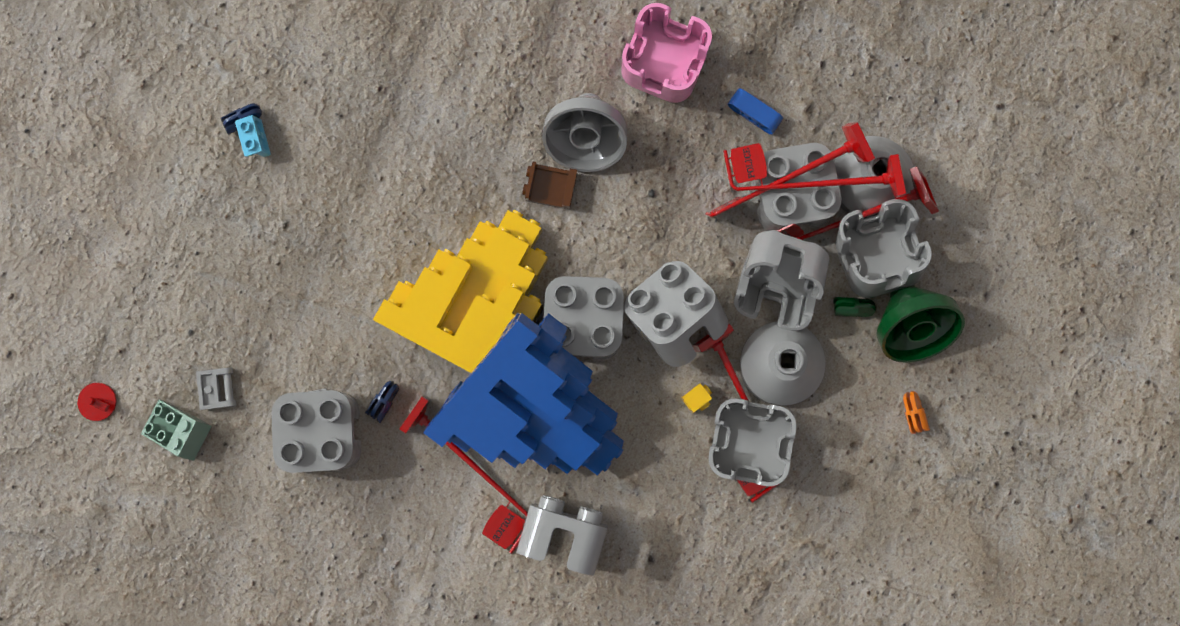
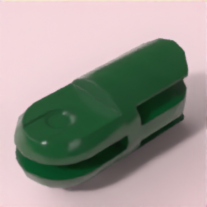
M834 297L833 299L835 316L870 317L876 312L875 302L870 299Z

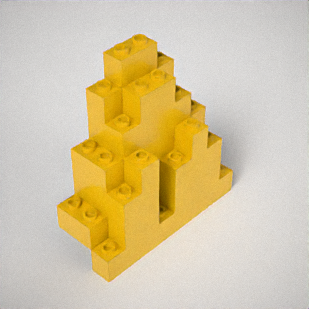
M507 210L498 228L488 221L485 223L480 221L471 238L465 240L457 257L447 249L444 252L438 249L428 268L424 267L415 285L406 280L404 283L398 281L388 301L383 300L373 320L472 373L498 342L504 329L517 313H523L535 323L543 309L540 299L530 294L548 261V257L545 256L546 252L539 248L533 249L542 232V228L539 227L540 223L533 219L528 221L522 218L524 215L516 210H513V212Z

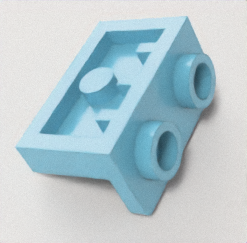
M251 115L235 121L244 156L249 157L258 154L267 157L271 155L261 119Z

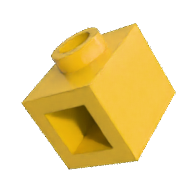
M700 383L682 396L681 399L692 413L698 409L703 411L711 405L709 401L712 399L710 396L712 392L706 385L702 386Z

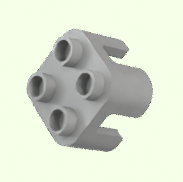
M808 143L769 150L764 153L767 177L762 179L763 185H768L831 151L819 143ZM834 159L785 183L838 179ZM761 179L751 181L752 186L762 185ZM839 186L771 189L759 195L761 204L757 208V214L761 226L767 231H777L790 224L802 225L809 223L810 228L819 227L827 223L838 212L841 206Z
M901 199L889 200L882 203L879 214L864 219L861 210H856L848 213L841 220L836 238V250L849 286L857 295L872 298L915 285L922 279L931 260L932 252L928 241L919 243L915 230L919 223V217L915 208L909 202Z
M776 230L759 233L754 238L742 267L734 298L735 308L742 315L755 319L760 311L762 298H768L781 304L777 323L780 328L791 331L804 329L812 319L816 299L821 300L829 266L828 253L816 243L800 240Z
M680 261L668 262L661 266V268L635 288L627 296L624 303L626 315L645 342L650 341L661 359L666 364L674 367L684 366L696 357L697 353L689 342V338L702 326L713 340H717L722 336L728 327V317L713 289L687 264Z
M558 277L551 281L546 288L544 318L549 313L567 327L565 333L567 337L562 347L573 356L593 357L596 360L609 359L618 352L621 346L623 291L617 282L608 278Z
M334 390L287 393L280 396L272 407L273 458L277 466L283 471L297 473L342 470L355 465L361 455V441L355 440L354 419L360 418V409L356 399L347 393Z
M729 399L722 403L716 413L713 444L710 446L709 464L714 473L722 478L741 480L763 486H775L783 482L789 472L796 433V421L793 414L781 406L752 403L743 399Z
M547 495L541 496L539 504H530L516 552L538 561L544 560L554 529L561 528L574 533L567 568L582 574L594 575L608 529V525L601 523L603 512L580 506L578 515L564 512L565 501Z

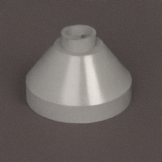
M585 93L579 97L565 100L550 110L544 122L542 139L547 153L560 165L569 169H576L577 171L593 172L606 169L620 160L626 150L628 129L623 116L618 110L601 100L597 95Z
M865 136L875 159L869 162H858L853 152L850 154L845 153L834 159L838 179L877 176L872 171L873 166L879 168L882 173H887L888 158L890 155L898 154L906 194L914 189L909 170L914 166L909 155L900 145L888 138ZM889 184L839 186L841 193L840 207L847 213L856 210L863 212L886 201L895 199ZM878 212V213H875V214H873V215L864 217V219L869 218V217H872V216H875V215L879 214V212Z
M777 321L760 327L749 336L741 350L739 368L744 384L755 397L771 405L787 406L807 399L817 390L825 373V355L820 342L807 328L796 331L780 328ZM781 353H788L793 356L795 360L794 369L781 368Z

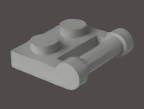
M233 368L196 372L200 410L236 406L231 378ZM218 375H223L226 401H221Z

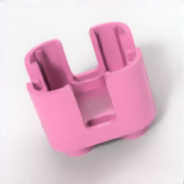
M651 3L639 12L630 44L626 43L623 50L622 77L633 88L668 102H682L691 95L707 58L712 40L711 29L705 21L694 16L691 17L688 26L676 22L670 18L671 8L661 3Z

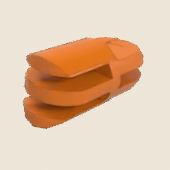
M915 391L906 392L903 396L910 433H920L923 430L929 431L930 428L925 409L922 408L919 395Z

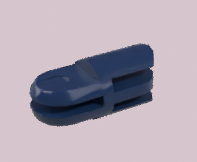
M252 103L238 108L220 119L227 134L230 135L237 131L236 120L251 115L260 118L262 110L258 104Z
M388 381L380 393L375 395L365 414L370 415L373 419L377 418L376 421L381 423L393 405L392 401L399 391L398 384H394V381Z

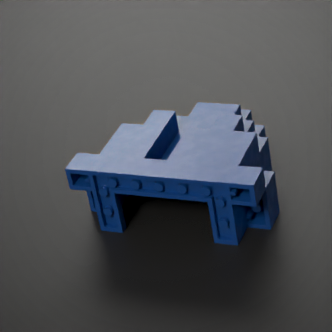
M517 313L504 329L498 342L464 382L460 381L449 394L440 411L423 432L441 447L446 442H453L464 452L473 448L491 463L496 458H502L516 468L519 463L524 464L529 459L534 460L544 469L550 464L552 466L556 465L566 474L572 469L576 471L580 466H585L597 476L602 470L605 472L610 467L614 457L617 459L622 454L624 440L612 432L617 424L616 418L618 413L588 391V386L592 382L591 375L593 371L562 347L567 337L565 335L567 327L549 313L539 325L523 313Z

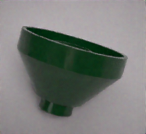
M912 285L890 293V300L878 325L876 336L883 353L889 359L903 363L922 361L949 348L962 334L965 318L953 298Z

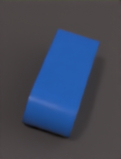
M741 88L737 89L727 104L734 112L773 135L783 120L781 114Z

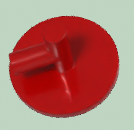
M91 383L85 386L79 393L77 400L80 413L86 419L92 421H101L108 418L114 412L117 403L115 392L104 383Z

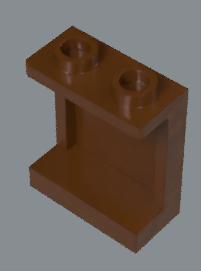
M532 161V165L527 168L526 177H529L528 184H524L522 195L525 196L527 202L570 210L578 174L577 170L571 168L570 170L539 165Z

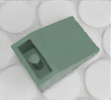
M159 399L141 434L174 455L194 461L212 426Z

